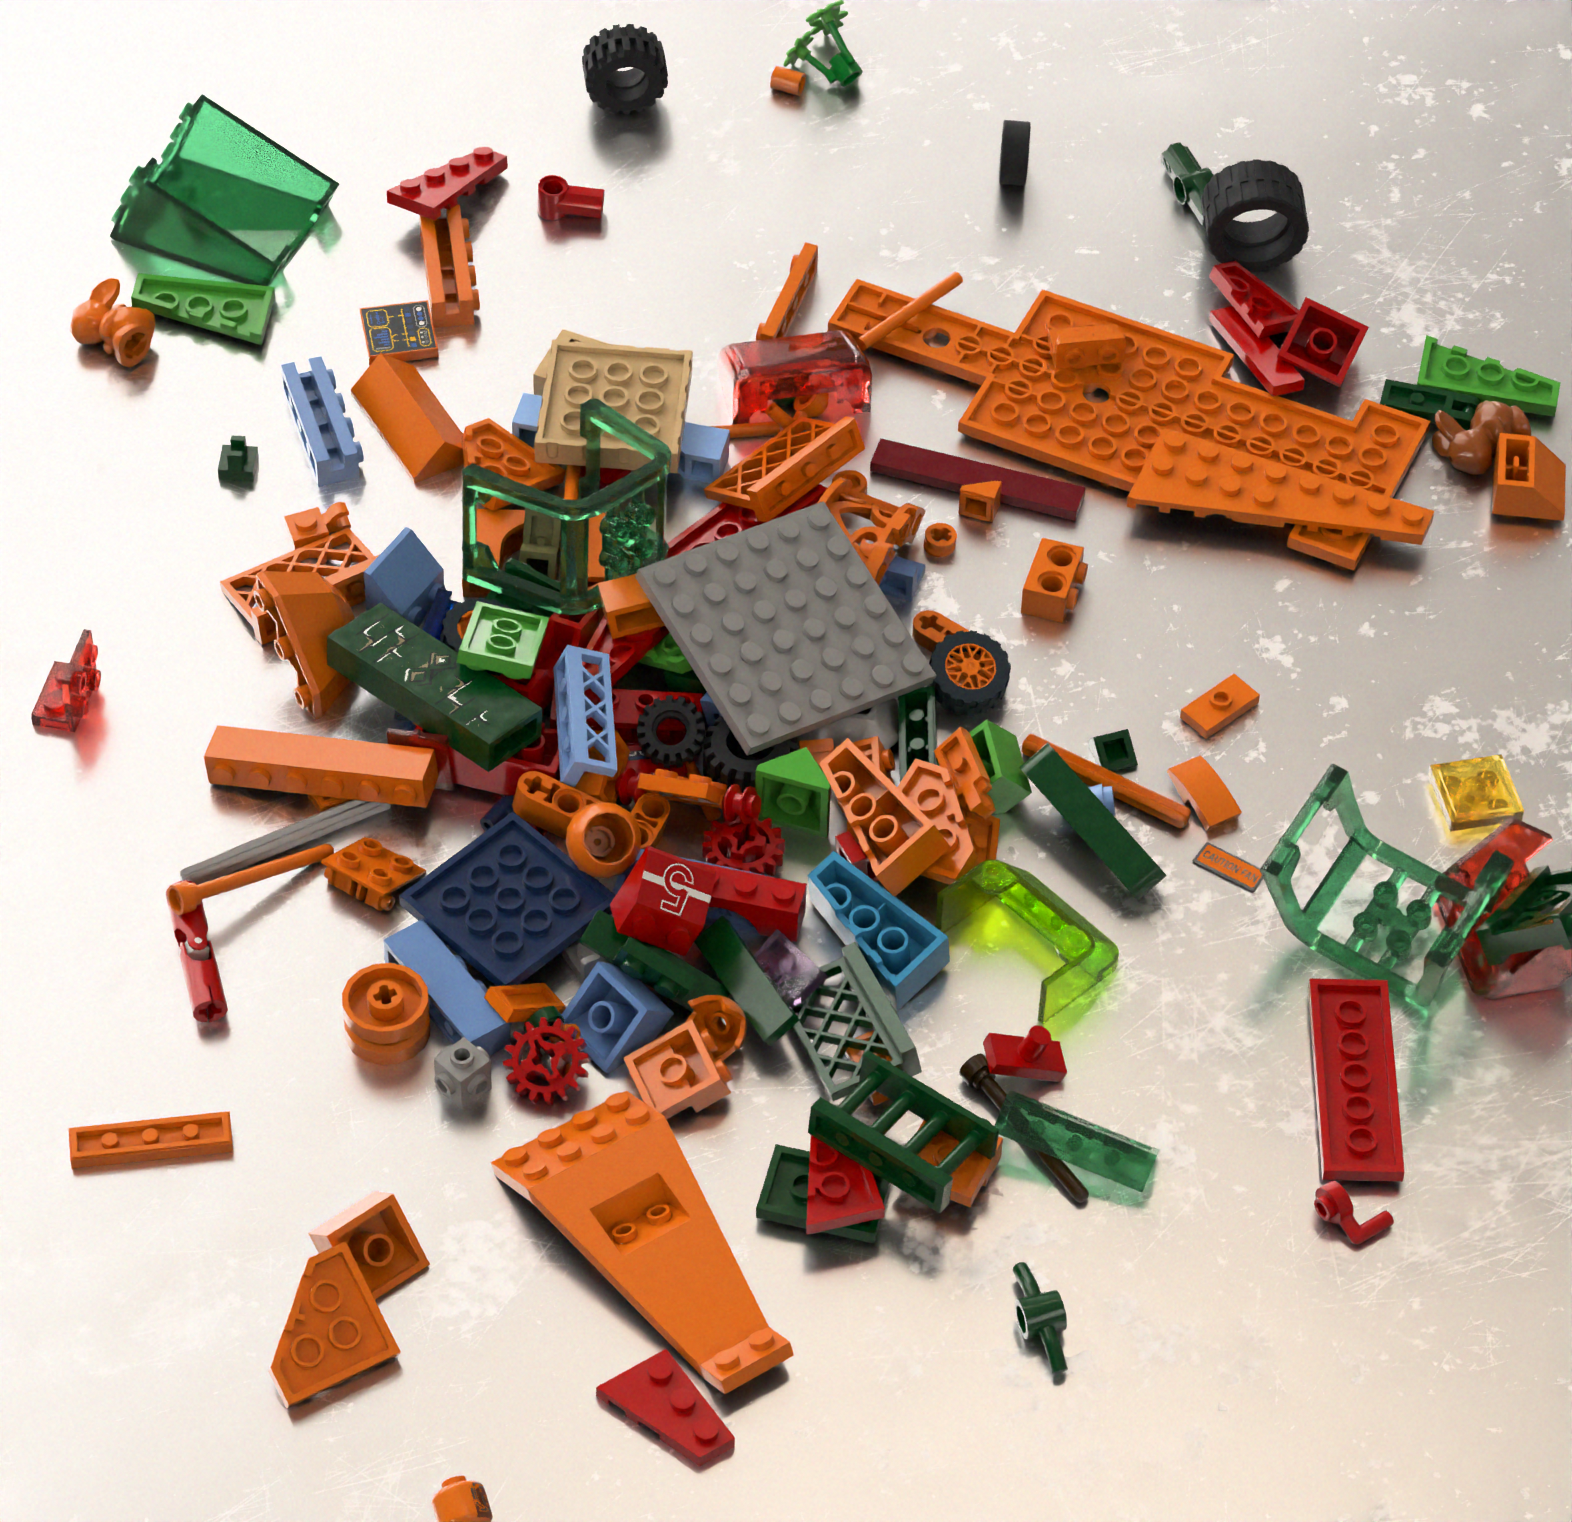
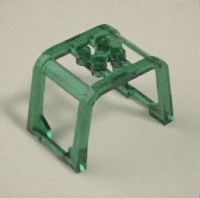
M589 399L580 404V436L586 439V475L579 479V499L569 500L560 498L506 478L474 463L463 468L461 499L462 579L557 614H587L601 608L602 603L598 585L588 590L589 519L606 513L599 526V531L602 534V551L599 555V564L605 568L604 582L637 574L638 569L669 558V546L666 542L667 474L671 468L672 453L668 445L599 399ZM606 431L652 459L651 462L600 490L601 437ZM657 482L655 510V508L645 503V489ZM494 496L561 519L560 592L500 570L489 546L477 541V502L485 504ZM630 498L625 511L621 509V502ZM655 516L656 532L648 528L653 523Z
M1330 764L1282 837L1279 838L1278 843L1261 866L1260 872L1285 927L1293 936L1312 950L1366 980H1388V991L1409 1003L1425 1007L1430 1006L1437 996L1449 965L1482 915L1491 913L1499 902L1514 861L1495 850L1475 879L1474 890L1457 882L1373 835L1364 823L1354 795L1349 771L1335 764ZM1323 805V808L1329 812L1336 809L1349 841L1301 910L1291 884V878L1301 857L1299 846L1296 843ZM1369 855L1394 870L1387 881H1382L1374 887L1372 900L1364 912L1358 913L1354 917L1353 932L1343 945L1317 929L1365 857ZM1408 877L1427 888L1420 899H1415L1408 904L1406 908L1407 915L1405 916L1396 907L1399 901L1398 890ZM1440 895L1466 909L1452 929L1446 925L1444 926L1424 957L1423 976L1418 984L1392 972L1391 969L1397 961H1403L1410 956L1411 942L1419 930H1424L1431 924V909ZM1378 924H1380L1390 933L1386 938L1387 949L1376 963L1361 955L1358 951L1363 943H1369L1376 939Z

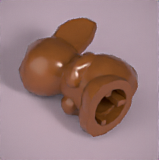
M1484 401L1476 407L1475 414L1470 423V430H1464L1454 418L1439 410L1435 414V421L1439 431H1436L1432 436V444L1436 452L1441 456L1448 457L1455 469L1468 474L1478 475L1484 474L1492 464V457L1495 458L1499 433L1531 436V428L1528 418L1519 407L1515 405L1508 406L1498 401Z

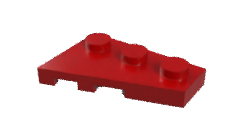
M1236 261L1213 266L1209 278L1258 338L1290 330L1299 312L1296 307Z
M604 615L586 649L609 654L612 687L649 650L657 645L669 633V630L666 626L656 627L651 630L648 629L643 632L612 639ZM582 662V666L593 677L599 673L598 665Z
M810 1135L806 1235L884 1218L885 1207L872 1172Z
M667 1349L596 1387V1397L607 1404L612 1402L624 1410L627 1418L636 1424L641 1422L658 1433L661 1441L698 1466L704 1465L735 1447V1437Z

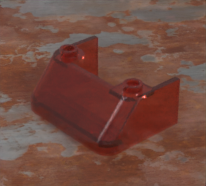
M1514 817L1507 819L1438 877L1434 886L1436 903L1469 986L1474 994L1488 1000L1553 990L1572 976V949L1564 950L1563 945L1511 954L1503 964L1489 966L1477 936L1476 930L1529 875L1530 872L1526 861L1553 840L1551 834Z

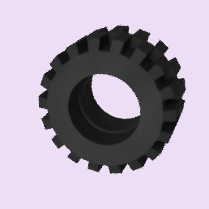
M620 24L612 25L613 29L610 30L604 28L599 31V36L593 35L589 39L590 45H585L583 49L582 66L587 93H589V98L592 102H597L599 108L603 110L609 108L611 113L623 111V114H631L630 111L632 110L640 112L644 110L646 105L653 106L656 103L655 98H662L664 88L668 86V71L661 40L658 41L655 33H648L645 27L634 28V24H626V27H620ZM632 67L630 70L617 71L621 68Z
M719 717L714 721V726H709L704 738L703 776L712 778L713 782L728 785L727 790L731 785L738 784L743 793L749 786L755 788L756 768L759 764L798 750L797 737L747 756L724 718ZM744 757H755V758H759V759H758V760H744V759H741V758H744Z

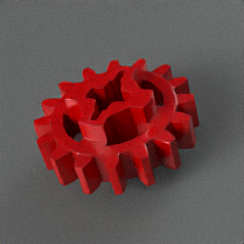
M723 814L722 824L713 820L711 822V831L704 832L702 858H706L705 863L762 875L766 873L770 876L776 875V866L783 865L785 839H781L780 827L772 828V819L770 818L761 822L757 816L750 824L746 825L741 822L740 816L734 822H728Z
M541 1017L539 1027L534 1028L529 1021L526 1022L527 1032L522 1035L514 1031L512 1034L517 1040L516 1045H505L504 1048L507 1053L512 1055L511 1059L503 1061V1066L506 1069L513 1070L506 1077L507 1081L510 1084L519 1083L515 1091L521 1097L530 1091L529 1100L534 1104L539 1101L541 1096L544 1097L548 1105H553L555 1095H559L564 1101H567L568 1094L566 1090L571 1087L579 1092L581 1087L576 1081L577 1078H588L589 1075L587 1070L581 1067L582 1064L591 1061L588 1053L580 1052L587 1046L583 1038L574 1040L578 1031L573 1026L564 1031V1023L558 1018L554 1022L553 1027L549 1025L545 1017ZM543 1037H556L564 1042L559 1041L553 1044L546 1042ZM530 1045L527 1058L522 1060L526 1048ZM541 1048L551 1057L550 1062L552 1065L550 1067L553 1074L542 1065L543 1055L540 1051ZM572 1062L569 1072L563 1077L566 1064ZM543 1079L548 1081L550 1085L539 1086L529 1082V1080Z

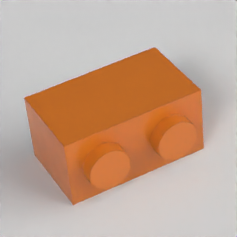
M636 574L598 583L602 608L612 639L665 626L635 578Z

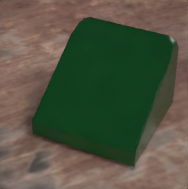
M1128 729L1096 736L1087 741L1089 749L1099 766L1113 772L1138 765Z

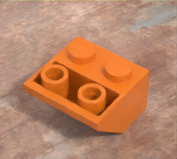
M1499 433L1493 469L1492 514L1564 521L1566 464L1535 436Z

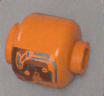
M465 1476L451 1477L442 1482V1489L435 1493L431 1501L437 1522H491L493 1519L483 1485L477 1481L466 1480Z

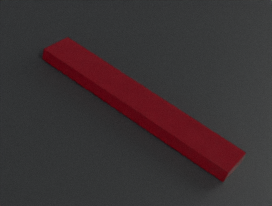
M880 438L870 462V471L959 493L962 485L1001 481L1000 503L1075 521L1085 497L1086 487Z

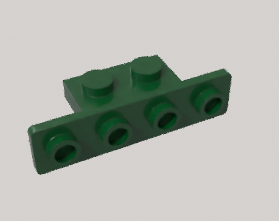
M598 910L580 938V943L618 966L627 975L641 980L654 988L663 997L672 999L693 1012V1009L687 1002L705 995H721L728 998L730 992L723 984L669 951L617 932L613 917L602 910Z

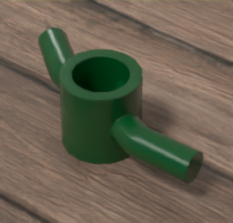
M1019 1262L1014 1265L1012 1271L1025 1297L1015 1300V1315L1020 1332L1025 1339L1041 1336L1052 1374L1068 1370L1057 1335L1058 1331L1066 1330L1067 1316L1063 1300L1057 1290L1041 1293L1028 1265L1024 1262Z

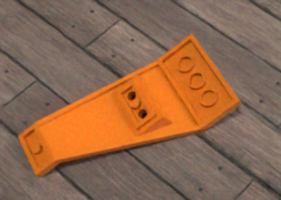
M628 1091L609 1096L604 1103L590 1110L575 1114L570 1121L556 1128L541 1132L536 1139L522 1146L507 1150L502 1157L491 1162L495 1176L532 1202L707 1382L723 1394H727L794 1356L790 1341L768 1326L665 1116Z

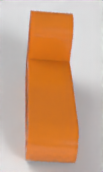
M529 771L522 774L518 780L512 806L513 811L523 820L566 839L567 827L573 816L584 806L601 800L541 772ZM646 793L642 795L630 813L638 822L641 832L640 849L645 850L647 846L656 848L663 836L671 808L668 800L661 794ZM599 839L594 840L596 846L600 844Z

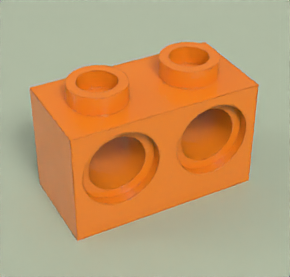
M1042 537L1023 587L1021 613L1063 623L1067 610L1075 609L1079 589H1076L1077 584L1083 585L1087 575L1088 564L1083 563L1084 547Z

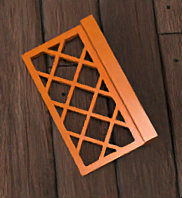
M801 416L704 488L706 498L752 509L758 521L768 522L865 449L856 419L845 416L834 424Z
M348 527L220 581V587L222 592L253 626L256 639L261 645L277 639L276 623L267 610L263 612L258 606L253 608L256 603L254 591L257 590V573L261 571L317 572L321 576H327L325 579L341 592L350 604V607L366 601L364 571L379 555L374 556ZM346 542L350 545L348 551L333 549ZM308 558L318 559L316 564L301 563V561ZM327 560L343 561L340 567L325 565ZM352 562L358 563L350 567ZM244 585L254 586L251 592L235 590Z

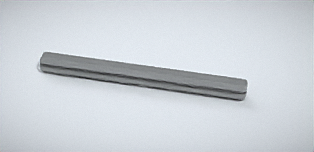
M361 800L347 801L183 867L179 870L180 881H193L199 885L220 878L386 811L391 807V804Z

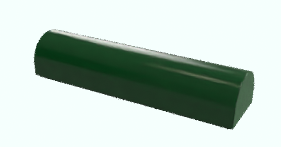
M934 686L922 687L898 697L900 782L915 758L938 765L934 750L937 748L936 691Z

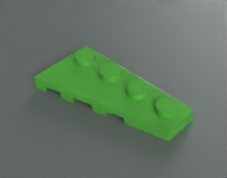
M138 273L131 295L132 307L147 309L154 314L262 345L275 299V290L272 286Z
M1426 335L1417 385L1477 397L1481 403L1484 401H1498L1508 406L1515 405L1524 412L1555 417L1560 382L1521 368L1511 371L1504 368L1498 360L1487 357L1485 361L1467 355V349L1456 345L1449 349L1438 345V339Z

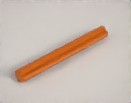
M1029 734L1023 741L1021 752L1029 757H1032L1048 742L1077 776L1091 787L1101 783L1103 787L1112 786L1114 798L1179 829L1184 828L1189 821L1191 810L1186 806L1034 734Z

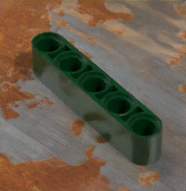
M1048 742L1019 767L1138 901L1167 876Z

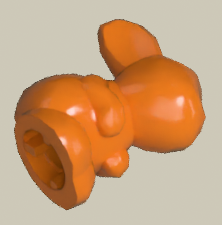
M107 278L99 282L91 290L87 301L74 308L69 331L76 342L80 344L92 345L104 341V351L108 355L115 354L119 364L131 368L138 364L149 351L155 329V315L147 309L126 307L125 303L115 304L120 294L121 284L118 279Z

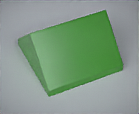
M807 747L759 764L756 768L755 789L757 795L761 798V810L758 820L764 821L770 818L772 819V824L827 838L829 834L831 786Z

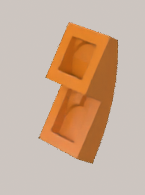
M1201 755L1167 770L1183 803H1191L1205 831L1236 819L1242 813L1222 779Z

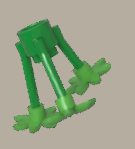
M843 0L829 3L825 9H817L816 12L806 17V22H809V25L813 26L811 32L807 31L801 38L795 40V47L787 50V57L783 62L785 67L789 64L793 66L798 58L802 61L807 60L825 75L830 84L838 81L843 87L853 83L862 75V69L850 54L838 31V28L843 26L841 19L849 14L848 11H840V6L845 3ZM820 31H823L824 35L831 34L840 51L829 61L830 69L813 57L811 51L807 48L814 39L811 35H815Z

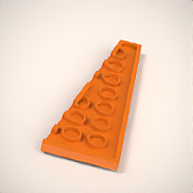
M1163 427L1127 497V507L1136 509V504L1159 507V512L1170 513V508L1194 511V516L1205 518L1206 515L1220 514L1225 515L1226 518H1232V521L1283 528L1284 523L1307 525V531L1318 532V527L1342 530V535L1354 536V534L1363 532L1380 537V540L1422 545L1434 517L1433 510Z

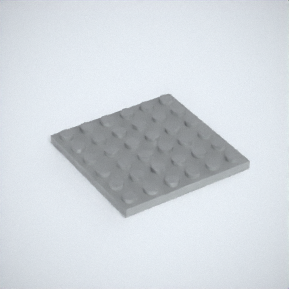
M824 501L638 569L635 576L747 756L932 684L933 679L937 676Z

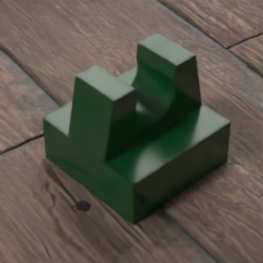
M231 435V445L222 444L217 468L218 480L254 482L259 457L258 446H247L246 436Z

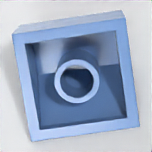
M405 527L364 571L366 611L381 602L418 627L429 610L434 605L437 606L441 603L446 593L444 569L414 531L408 527Z
M597 962L561 1015L564 1018V1025L576 1024L581 1032L580 1038H583L587 1044L582 1051L588 1053L591 1059L605 1073H610L625 1063L623 1057L655 1040L674 1013L639 979L627 975L621 968L612 963Z

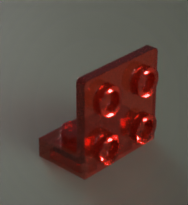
M83 629L69 663L54 660L31 713L32 725L75 733L80 720L86 719L90 708V696L93 691H98L102 676L101 670L97 669L96 665L98 646L93 644L92 630Z

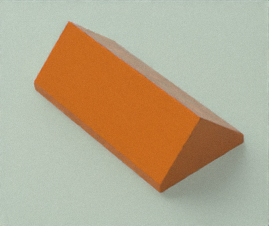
M380 352L350 389L351 395L413 483H418L464 465L463 433L416 368L411 364Z

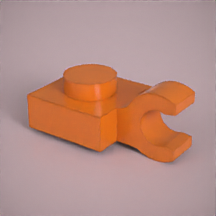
M337 502L331 505L323 514H321L319 507L284 516L285 526L295 550L329 536L331 532H338L348 527L351 528L347 517L349 511L345 502Z

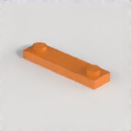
M805 242L800 254L793 256L790 264V274L766 323L761 322L757 329L756 343H760L761 359L774 360L817 272L818 245Z

